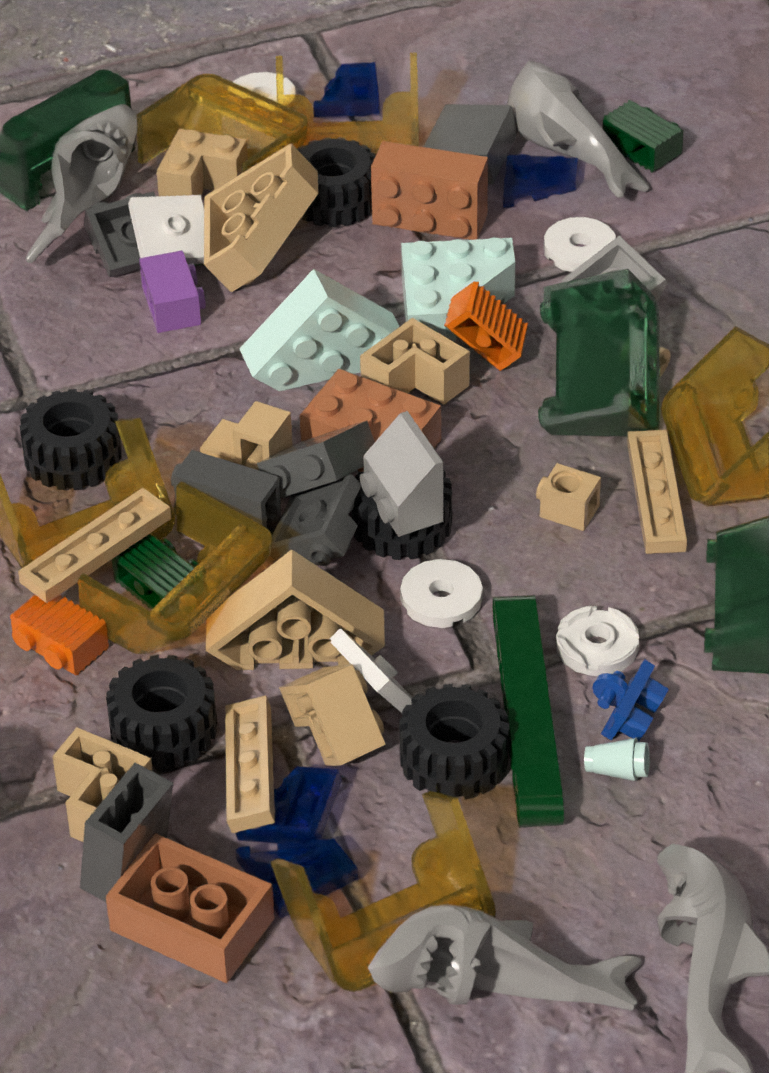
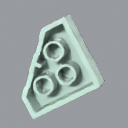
M512 238L455 239L452 241L401 243L402 286L406 322L414 318L454 342L456 341V335L444 326L446 323L445 319L447 318L446 315L449 312L447 310L450 308V300L454 295L475 281L479 282V286H484L485 290L490 291V295H494L496 300H501L503 303H506L515 296V256Z
M313 269L239 349L253 378L278 391H284L329 380L338 369L352 374L360 373V355L400 326L392 312Z

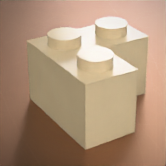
M179 129L157 169L159 196L202 195L204 189L214 191L247 171V139Z
M411 318L360 355L361 377L405 393H409L416 388L445 405L469 386L470 351L416 319Z
M255 401L238 424L222 419L200 447V452L259 470L258 462L293 446L291 412Z
M353 664L323 667L279 687L295 727L310 726L326 766H341L386 745L382 737L384 732L382 720L375 710H371L365 695L367 693V684L362 674L354 669Z
M76 727L52 756L57 791L70 796L65 802L70 837L83 842L86 820L134 763L152 771L151 758Z

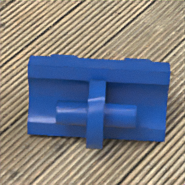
M644 659L628 685L624 681L625 675L620 671H615L613 674H600L596 678L592 689L599 699L597 702L599 707L608 709L610 706H615L601 735L612 741L616 733L620 731L626 736L637 738L638 742L650 726L653 717L635 707V702L655 713L669 690L650 677L655 665Z

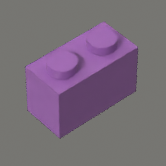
M183 250L139 258L142 289L157 333L201 325L200 309L206 308L202 287H195L198 284L194 264H187Z

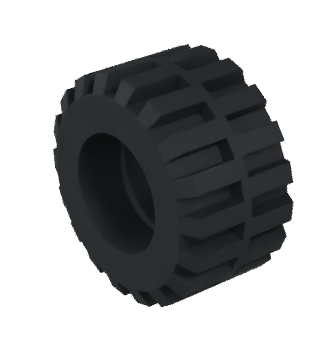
M329 137L323 138L320 141L308 142L309 145H302L297 149L318 171V195L301 219L306 222L313 221L314 225L336 227V225H351L353 221L359 222L365 219V215L372 213L371 166L376 156L374 153H370V148L366 145L360 146V142L355 140L348 141L346 138L338 137L337 139H331Z
M68 389L67 392L58 390L52 392V395L48 397L45 395L37 399V403H31L26 408L27 413L22 414L19 427L25 467L27 471H30L31 477L35 481L41 480L42 485L47 487L54 485L57 487V490H66V488L80 490L82 486L86 485L92 487L98 484V480L109 478L111 471L117 470L120 465L119 460L122 459L118 413L115 412L114 405L111 402L107 403L106 398L102 395L94 396L93 392L88 390L83 392H77V389Z
M444 470L443 522L398 537L389 522L384 523L382 521L376 502L372 496L367 497L362 487H360L354 500L352 519L358 525L354 536L358 542H363V548L368 551L375 550L377 556L384 558L388 555L392 556L393 560H401V557L416 559L419 554L428 555L434 552V547H441L445 543V537L450 536L452 525V484L450 478H446ZM358 472L357 475L355 476V478L358 480L359 483H360V474H362V473H364V472Z
M153 655L146 661H143L141 658L132 662L133 666L131 668L124 666L118 671L119 678H112L109 683L110 690L106 694L111 740L114 743L150 757L152 765H156V769H166L167 765H174L175 768L184 766L185 760L193 762L200 757L199 751L206 752L211 747V739H215L217 734V714L213 682L211 677H207L205 669L201 666L194 667V661L187 658L180 661L175 655H168L167 658H159V655Z
M443 684L442 689H436L435 687L426 689V695L424 696L417 694L411 699L412 705L404 707L402 718H400L399 722L400 765L403 767V774L406 779L413 780V787L419 791L427 789L428 796L434 798L443 795L446 796V800H455L456 796H463L466 800L474 798L475 792L481 794L488 792L490 784L497 785L500 782L502 772H506L508 766L509 723L505 709H500V702L495 697L488 699V692L482 689L473 691L469 685L462 684L461 688L453 687V684ZM453 740H454V741H462V742H460V743H448V742H445V741H453Z

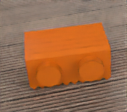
M474 281L451 298L444 326L492 366L501 371L522 356L528 323H524L523 318H517V314H514L512 309H506V305L501 304V300H496L494 295H490V291L485 290L484 286H479V282Z
M33 595L10 615L12 637L15 643L25 651L32 649L44 656L47 663L57 670L64 668L78 676L81 670H85L86 665L90 666L92 660L95 661L97 656H101L102 652L107 651L109 646L104 619H99L91 611L87 612L84 607L80 608L78 603L74 604L72 600L68 601L65 596L59 595L46 603L38 596Z

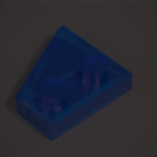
M376 62L341 64L335 72V77L329 80L324 87L323 98L320 101H314V118L355 115L362 117L380 114Z
M528 154L507 155L503 208L514 207L515 199L531 195L535 202L546 199L551 195H562L576 191L578 158L531 156Z
M297 766L283 779L281 786L274 789L275 823L256 829L236 832L238 841L319 847L342 782L339 769Z
M334 838L312 840L305 844L296 842L277 843L278 851L250 853V846L236 849V861L245 873L272 884L274 910L280 918L358 879V867Z

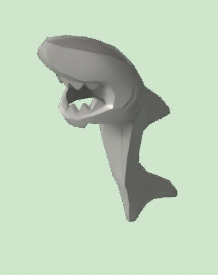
M529 60L513 82L507 105H512L517 132L528 141L540 147L596 166L604 174L609 189L619 198L624 196L626 188L647 192L650 189V185L624 159L602 127L582 105L579 90L567 78L551 70V67Z
M120 104L94 114L59 138L52 159V176L56 194L42 217V221L45 224L47 223V225L26 256L28 263H33L54 240L66 231L73 220L83 213L85 209H89L108 198L120 187L126 163L133 148L138 121L136 113L127 105Z
M671 844L660 851L657 856V863L667 878L669 894H673L674 898L659 914L657 922L660 936L667 943L676 947L681 943H685L693 947L688 983L686 1016L688 1044L685 1073H754L750 1059L727 1035L721 1014L725 999L733 983L746 977L769 976V950L753 929L750 904L738 878L711 856L691 847ZM676 920H681L684 922L677 926Z
M443 904L426 908L402 923L378 950L368 969L374 982L387 991L409 992L412 988L423 989L427 987L436 990L446 998L449 1004L454 1005L467 1004L472 989L525 998L588 1002L633 1011L637 1007L638 1000L625 985V980L642 965V962L636 956H618L592 965H569L531 942L533 922L527 920L500 921L473 908Z

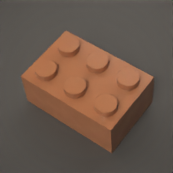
M382 141L371 166L372 224L469 240L478 239L487 217L488 157Z
M338 369L300 414L301 441L367 420L376 442L400 413L408 411L435 449L441 441V405ZM364 467L358 469V471L364 472Z
M156 833L106 895L110 931L224 983L229 982L274 920L272 884Z

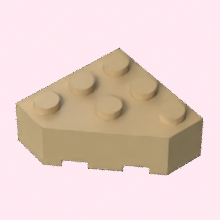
M292 143L204 196V266L230 292L243 285H249L262 274L318 195V171Z
M290 550L207 613L205 651L236 670H254V664L279 663V669L313 668V662H338V666L349 665L350 662L333 646L330 638L341 628L372 656L385 647L384 609L294 550Z

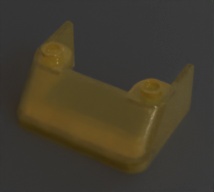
M410 53L409 55L410 92H395L386 98L383 104V121L314 122L313 107L306 97L298 94L285 95L283 56H276L278 149L281 150L290 143L298 149L302 145H309L308 142L320 141L323 138L329 137L331 139L339 137L346 138L348 141H358L360 146L366 145L370 148V153H374L375 156L382 141L419 146L417 53Z
M200 74L191 78L136 114L138 162L141 164H145L164 150H168L179 129L247 139L248 160L242 163V173L290 143L298 149L303 145L308 134V119L304 114L215 74Z
M737 326L669 390L661 406V414L689 495L694 501L707 507L769 499V431L751 447L742 423L758 405L759 390L755 380L769 368V344Z
M140 417L122 418L115 421L128 459L115 463L107 471L105 486L110 498L107 501L39 527L36 516L31 508L21 503L10 502L0 474V537L21 568L141 488L146 489L170 506L171 519L151 533L158 539H161L172 531L175 524V513Z
M181 481L176 485L177 531L205 546L198 554V565L151 611L83 573L78 578L80 608L84 607L87 612L91 611L99 619H104L109 640L132 653H152L192 635L270 557L272 552V536L270 531L259 523Z
M432 791L422 794L436 836L419 844L413 852L411 867L417 883L340 918L336 905L329 897L312 892L303 866L279 858L271 861L294 928L330 981L337 987L346 991L356 992L375 984L376 982H374L368 966L378 950L402 923L426 908L443 904L465 906L482 911L495 918V903L458 798Z

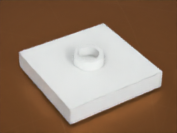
M201 195L130 198L128 206L140 258L183 250L187 264H204V207Z
M341 628L330 638L333 646L350 664H353L354 668L362 674L367 682L401 713L406 705H412V697L394 679L398 672L381 655L375 659Z

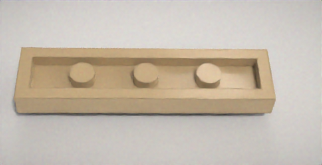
M667 430L628 431L627 446L645 553L686 552L687 538Z
M141 488L18 571L20 583L44 602H50L171 519L170 506L146 489Z
M265 695L225 705L226 818L232 833L256 829L275 823L271 706Z

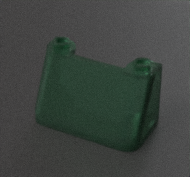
M98 70L94 74L5 122L0 132V193L26 212L39 205L38 191L43 188L40 175L52 169L53 153L59 138L94 114L120 104H125L131 108L129 81L110 70ZM135 141L131 152L135 150Z
M629 269L544 286L543 302L540 304V315L542 321L548 324L556 333V396L545 398L542 406L539 407L538 418L541 427L553 436L627 437L628 431L659 430L660 318L654 295Z
M769 516L717 530L715 539H707L706 563L714 564L715 603L713 628H705L704 653H712V671L769 674Z

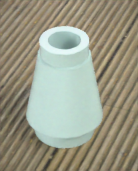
M637 738L595 746H586L584 753L585 771L631 781H637L638 777H648L650 767L648 742H638Z

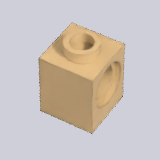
M556 463L549 476H543L537 487L536 498L540 500V517L584 531L600 506L601 477Z

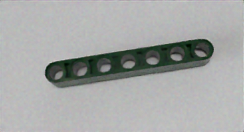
M535 595L493 597V624L503 707L508 716L509 723L508 747L518 827L564 825L563 793Z

